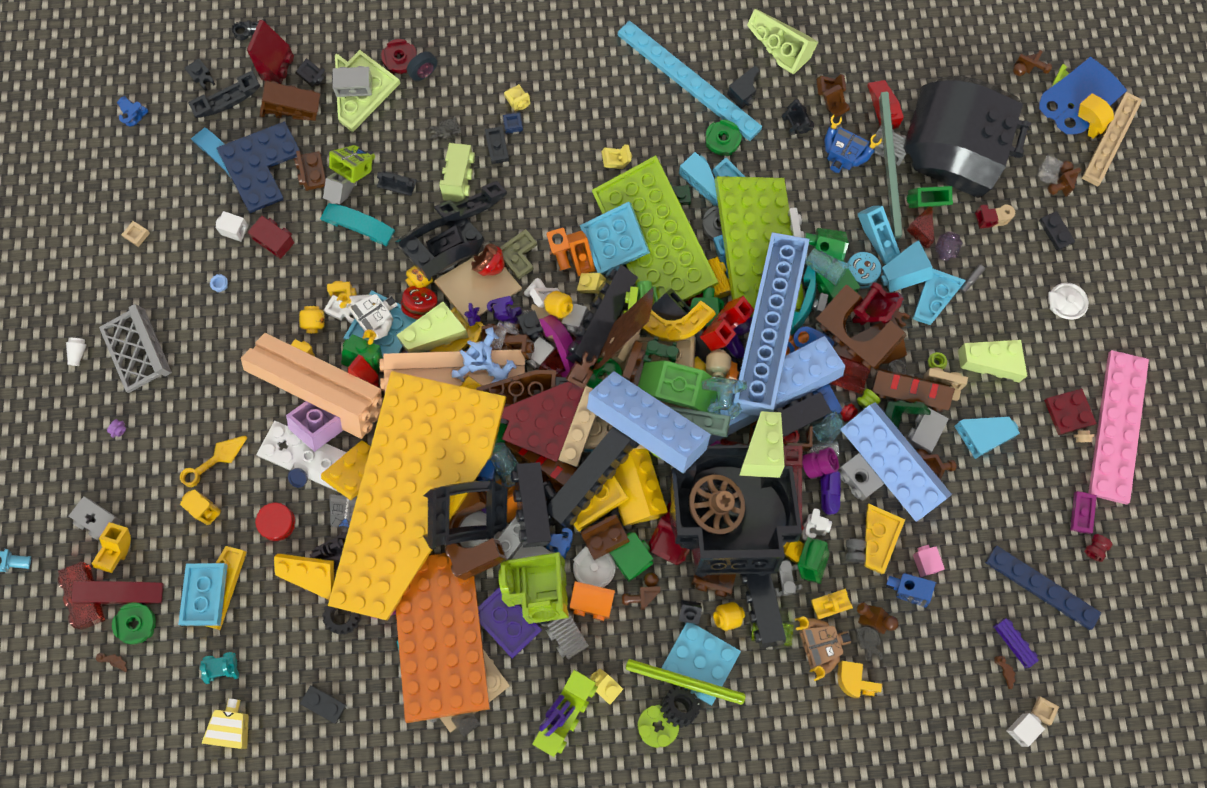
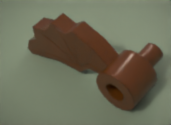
M103 653L96 655L98 662H109L111 666L128 672L125 666L126 662L122 660L121 656L114 654L106 657Z
M996 656L994 662L1002 667L1008 689H1012L1013 683L1016 681V673L1013 671V667L1005 664V657Z

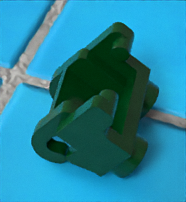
M656 336L654 340L648 341L643 362L652 361V358H649L650 354L668 358L671 362L676 363L679 349L676 347L677 342H673L672 346L658 343L659 337Z

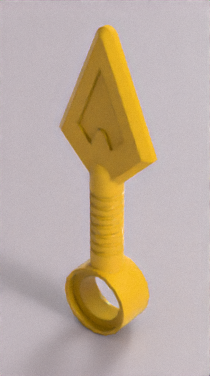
M241 436L216 443L214 456L196 469H184L180 474L181 482L187 487H194L199 483L200 475L215 465V463H232L247 437ZM188 473H194L195 479L192 482H186L185 476Z

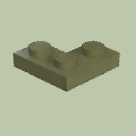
M526 229L500 247L503 251L505 264L518 280L534 270L524 254L536 247L537 242Z

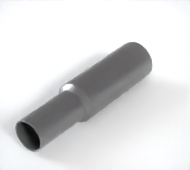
M977 265L960 288V292L966 293L985 270L984 266Z

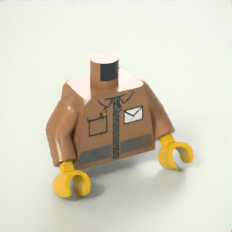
M804 616L794 619L800 622V627H796V630H800L799 634L811 668L809 672L814 671L817 677L814 681H817L830 673L840 662V655L843 654L842 645L851 643V638L847 631L837 634L835 626H829L825 621Z

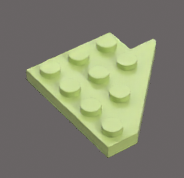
M361 50L348 62L338 54L335 55V68L364 66L370 68L372 75V95L337 97L338 120L351 132H354L400 84V80Z

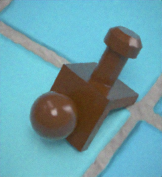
M1039 50L1037 54L1028 56L1021 54L1014 64L1013 73L1016 76H1023L1025 73L1030 74L1035 66L1043 70V73L1048 74L1052 69V64H1046L1038 60L1043 52L1042 50Z
M1064 161L1060 164L1059 170L1063 175L1058 179V184L1053 183L1048 186L1050 194L1055 195L1058 191L1062 190L1066 197L1075 189L1074 185L1081 169L1080 167L1074 169L1073 163L1070 161Z
M924 449L916 450L940 480L945 470L952 472L957 468L954 460L942 463L938 454L929 455Z
M653 572L647 573L644 577V583L648 587H640V595L624 593L622 595V604L640 603V610H644L660 593V586H656L659 582L658 576Z
M865 602L858 604L859 624L872 626L881 634H885L886 629L894 631L898 628L899 622L897 618L890 616L882 607L867 605Z

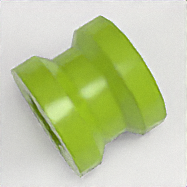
M865 389L862 397L856 399L863 409L875 402L877 404L881 402L880 398L869 389Z

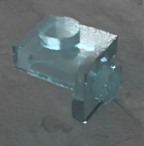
M833 411L821 423L812 426L818 441L825 442L835 440L841 432V428L845 425L837 412Z

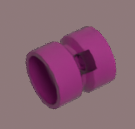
M831 447L819 450V454L817 452L805 454L802 458L803 468L810 479L839 470L838 457Z

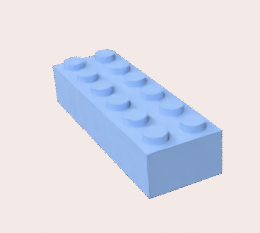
M615 371L589 392L588 410L682 473L707 450L711 434Z
M876 402L866 407L841 428V431L916 522L952 495Z

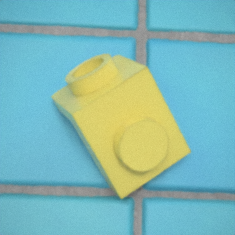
M624 145L621 149L604 148L601 151L604 167L624 169L631 162L632 154L629 145Z
M581 273L577 291L580 293L599 294V287L606 281V278L601 273Z
M598 669L590 677V679L596 682L595 685L598 686L596 693L608 704H611L623 690L602 669Z

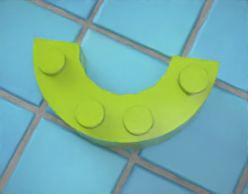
M574 669L560 694L565 698L558 705L557 709L568 700L571 704L563 714L572 706L575 707V710L564 725L558 727L550 736H545L544 733L551 724L542 732L539 731L532 745L552 757H555L557 752L561 754L567 744L564 739L568 731H574L579 722L576 719L578 713H584L589 704L586 699L588 696L592 698L598 688L595 685L596 682Z

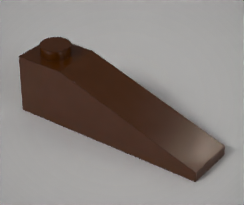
M892 317L891 321L899 327L895 318ZM880 322L853 336L851 339L860 342L869 341L876 337L886 324ZM904 340L882 364H890L907 356ZM844 343L833 347L844 363L845 369L864 366L861 363L863 359L858 355L852 356L846 350L848 347Z
M533 370L476 387V390L505 396V408L555 387L556 370Z

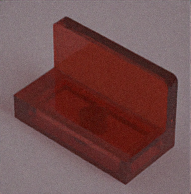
M838 355L845 365L844 374L830 383L862 394L871 368L868 369L860 362Z

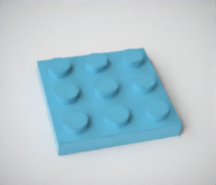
M630 202L580 225L581 230L588 239L597 273L604 275L612 267L615 268L620 264L625 265L650 253Z
M371 290V292H370V294H369V295L377 294V296L380 298V300H381L382 302L387 299L386 297H384V296H382V295H380V294H378V293H376V292H374V291H372V290ZM397 303L398 306L389 311L394 320L388 335L373 342L380 345L382 357L383 354L402 352L404 347L396 335L417 321V319L405 315L399 303ZM354 319L346 332L344 340L349 339L352 334L363 338L364 330L356 319Z
M686 622L661 669L722 687L741 651L699 626ZM694 690L690 692L691 694L695 693L697 698L711 706L716 699L714 696Z

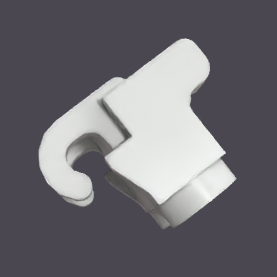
M814 509L804 523L802 539L806 541L807 537L825 536L831 529L832 521L821 517L820 510Z

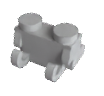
M790 561L782 562L779 568L782 591L779 592V588H774L776 597L796 594V590L803 589L801 584L795 586L792 571L798 570V565L792 566Z

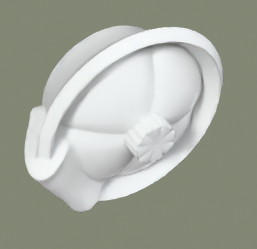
M1073 283L1058 284L1051 292H1048L1049 309L1064 319H1078L1088 309L1089 301L1086 293L1082 288Z
M585 546L573 559L574 576L580 583L603 588L614 577L615 562L609 553L594 560L589 549Z

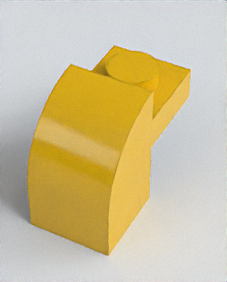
M1092 93L1080 103L1078 117L1090 123L1088 136L1094 139L1098 134H1102L1106 130L1107 125L1114 120V113L1105 100Z
M109 522L99 537L102 548L93 560L92 566L112 573L120 559H125L130 547L131 535L128 528Z
M841 661L838 663L837 679L840 688L845 694L853 698H860L861 691L862 695L875 696V693L881 692L882 684L862 681L863 664Z

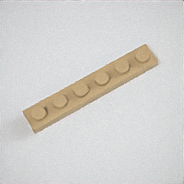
M1125 92L1114 112V120L1108 124L1081 179L1097 187L1101 184L1142 99Z

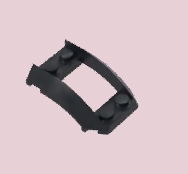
M438 218L414 228L395 241V244L424 277L430 281L432 276L438 272H443L455 263L471 256H478V252L483 246L484 238L467 218L455 221ZM447 225L449 229L455 225L460 227L465 243L454 246L437 257H434L418 240L422 235L441 226Z
M472 481L430 489L423 495L428 498V534L423 535L429 548L433 550L440 545L447 546L472 540H490L494 538L498 531L502 532L507 527L508 488L495 481ZM487 491L486 525L449 529L450 496Z

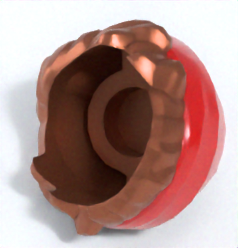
M487 244L483 252L479 256H474V262H471L472 270L482 276L500 274L505 264L503 251L495 244Z

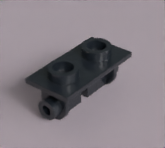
M386 171L378 172L377 179H379L378 188L412 196L417 182L416 179Z

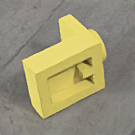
M519 84L504 92L505 98L515 112L525 109L530 104L529 94L525 93Z

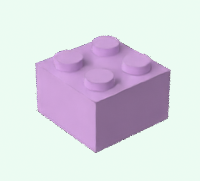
M307 401L286 415L289 430L314 452L343 431L339 417Z

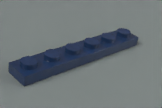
M997 545L994 546L985 561L987 565L1088 630H1093L1102 614Z

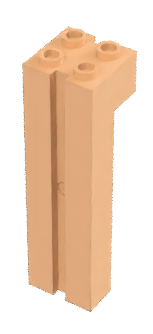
M264 333L255 342L256 346L253 349L250 348L241 357L244 371L339 417L342 430L360 439L372 430V422L375 423L379 418L383 403L380 388L267 333Z
M491 350L492 362L498 363L501 369L506 365L507 360H513L517 366L516 369L512 368L508 373V378L525 373V357L521 350ZM460 351L383 354V359L379 360L380 372H384V378H380V388L384 392H386L391 371L460 386L462 383L461 380L452 378L451 375L452 370L458 371L464 366ZM478 370L473 373L469 371L463 376L465 379L469 375L481 385L490 384L494 380V377L489 376L486 370Z

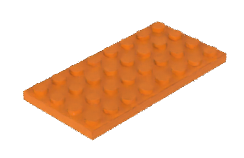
M446 553L428 556L396 607L406 723L490 709L475 576L466 580L454 576L451 570V559Z

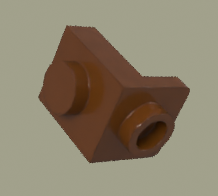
M842 74L835 79L821 75L816 79L818 95L823 96V92L838 84L842 87L843 92L846 91L845 76Z
M839 84L823 92L827 110L834 117H838L850 110V106L845 102L842 87Z
M513 334L505 336L504 343L510 350H521L526 360H531L535 347L527 335Z

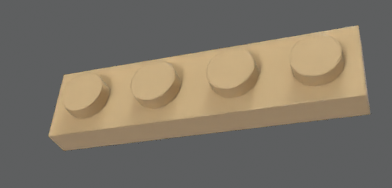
M585 386L558 459L576 467L579 465L597 416L587 409L589 392L593 390V388Z

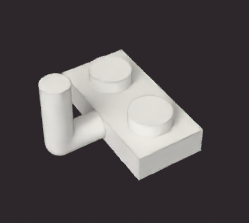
M536 278L524 291V294L527 297L531 296L533 302L538 307H545V297L552 291L559 290L558 288H546L541 279Z

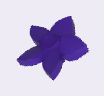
M469 303V311H466L464 315L468 317L469 325L473 326L475 322H481L477 314L480 307L473 308L472 303Z

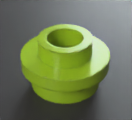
M933 353L928 358V365L930 368L944 369L947 366V358L942 353ZM934 360H938L940 365L935 364Z

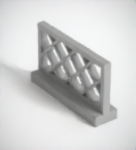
M136 304L128 307V312L99 327L127 393L136 390L161 375L167 376L172 373L145 309ZM131 317L133 320L131 327H123L125 320ZM113 326L117 327L114 337H110L107 330ZM122 329L129 331L125 341L119 339ZM133 333L139 334L137 344L130 343ZM117 341L124 343L121 353L115 351ZM129 345L136 347L132 357L125 355ZM140 349L146 351L144 361L137 359ZM124 357L131 359L127 370L123 369L121 365ZM136 361L142 363L139 373L132 372ZM147 364L151 365L154 373L149 376L144 375ZM130 375H137L136 382L129 385Z

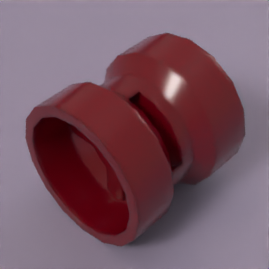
M1094 534L1091 539V545H1088L1084 552L1090 558L1102 562L1106 557V551L1111 549L1113 543L1102 535Z

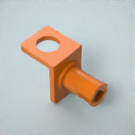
M559 228L547 232L546 235L551 248L550 255H556L559 270L571 268L566 253L570 246L565 229ZM554 234L562 235L563 241L561 244L553 243L552 237Z

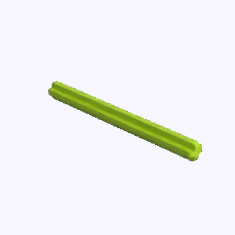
M628 659L626 670L740 705L745 702L746 695L744 693Z

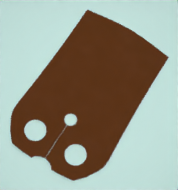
M653 287L614 322L599 354L600 356L602 353H605L604 357L599 363L596 360L592 370L602 367L649 322L653 305Z

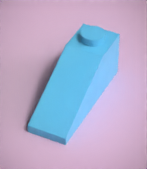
M694 152L680 165L679 175L710 203L718 206L715 181L709 164L703 156H699Z
M871 206L857 213L864 232L886 265L898 256L900 251L883 206Z

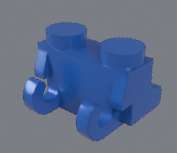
M126 96L121 97L117 101L121 111L128 115L127 119L119 115V120L129 127L135 126L149 112L139 102L133 103Z
M563 528L562 534H550L551 542L546 545V549L555 553L560 552L564 559L567 551L570 550L573 533L569 528Z

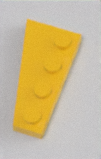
M225 546L216 563L228 565L221 626L206 627L221 630L247 553L246 551Z

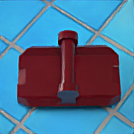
M873 282L870 286V291L860 305L856 306L853 310L855 316L852 318L853 323L864 325L867 322L881 321L883 324H887L892 319L896 309L903 303L904 298L899 292L887 293L880 284Z
M670 502L666 507L668 513L661 517L649 542L650 553L675 565H679L685 561L690 549L681 548L679 544H675V537L670 523Z

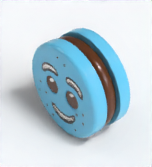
M868 252L854 254L846 264L861 287L860 289L869 288L873 282L877 281L881 274L879 260Z

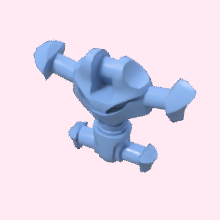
M493 327L485 330L487 336L484 342H472L469 340L467 343L471 347L465 353L462 349L460 350L464 366L458 371L452 370L451 375L452 378H457L464 382L463 376L469 371L473 373L478 370H486L489 376L494 377V380L491 382L493 383L508 378V373L512 368L516 369L517 366L513 360H507L506 365L501 369L498 363L492 362V347L490 345L494 338L499 339V337L494 332Z

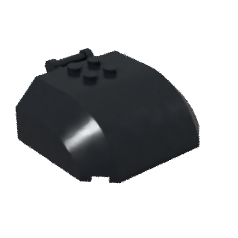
M948 76L921 87L903 148L906 154L909 153L915 171L976 198H980L993 188L1006 167L1009 155L1015 158L1023 157L1024 143L1027 132L1031 129L1032 124L1029 121L1019 120L1023 103L1017 96L976 78ZM1017 128L1020 130L1016 147H1013L1012 143Z

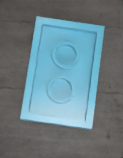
M186 564L178 625L221 626L227 564Z

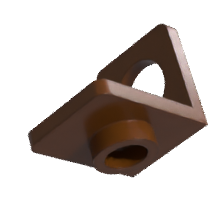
M809 425L806 430V444L785 443V445L802 446V453L810 451L812 448L813 426Z

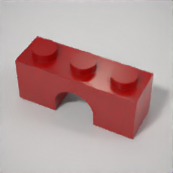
M744 296L729 301L702 333L700 338L711 351L727 346L736 335L733 329L746 322L754 312V308Z

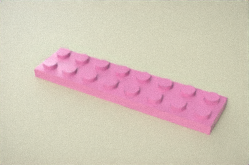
M1113 350L1108 352L1088 493L1097 495L1098 498L1127 505L1131 499L1149 359Z

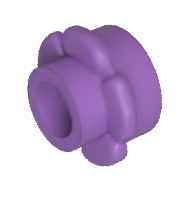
M116 419L109 425L107 432L111 434L112 438L115 436L120 437L126 430L125 423Z

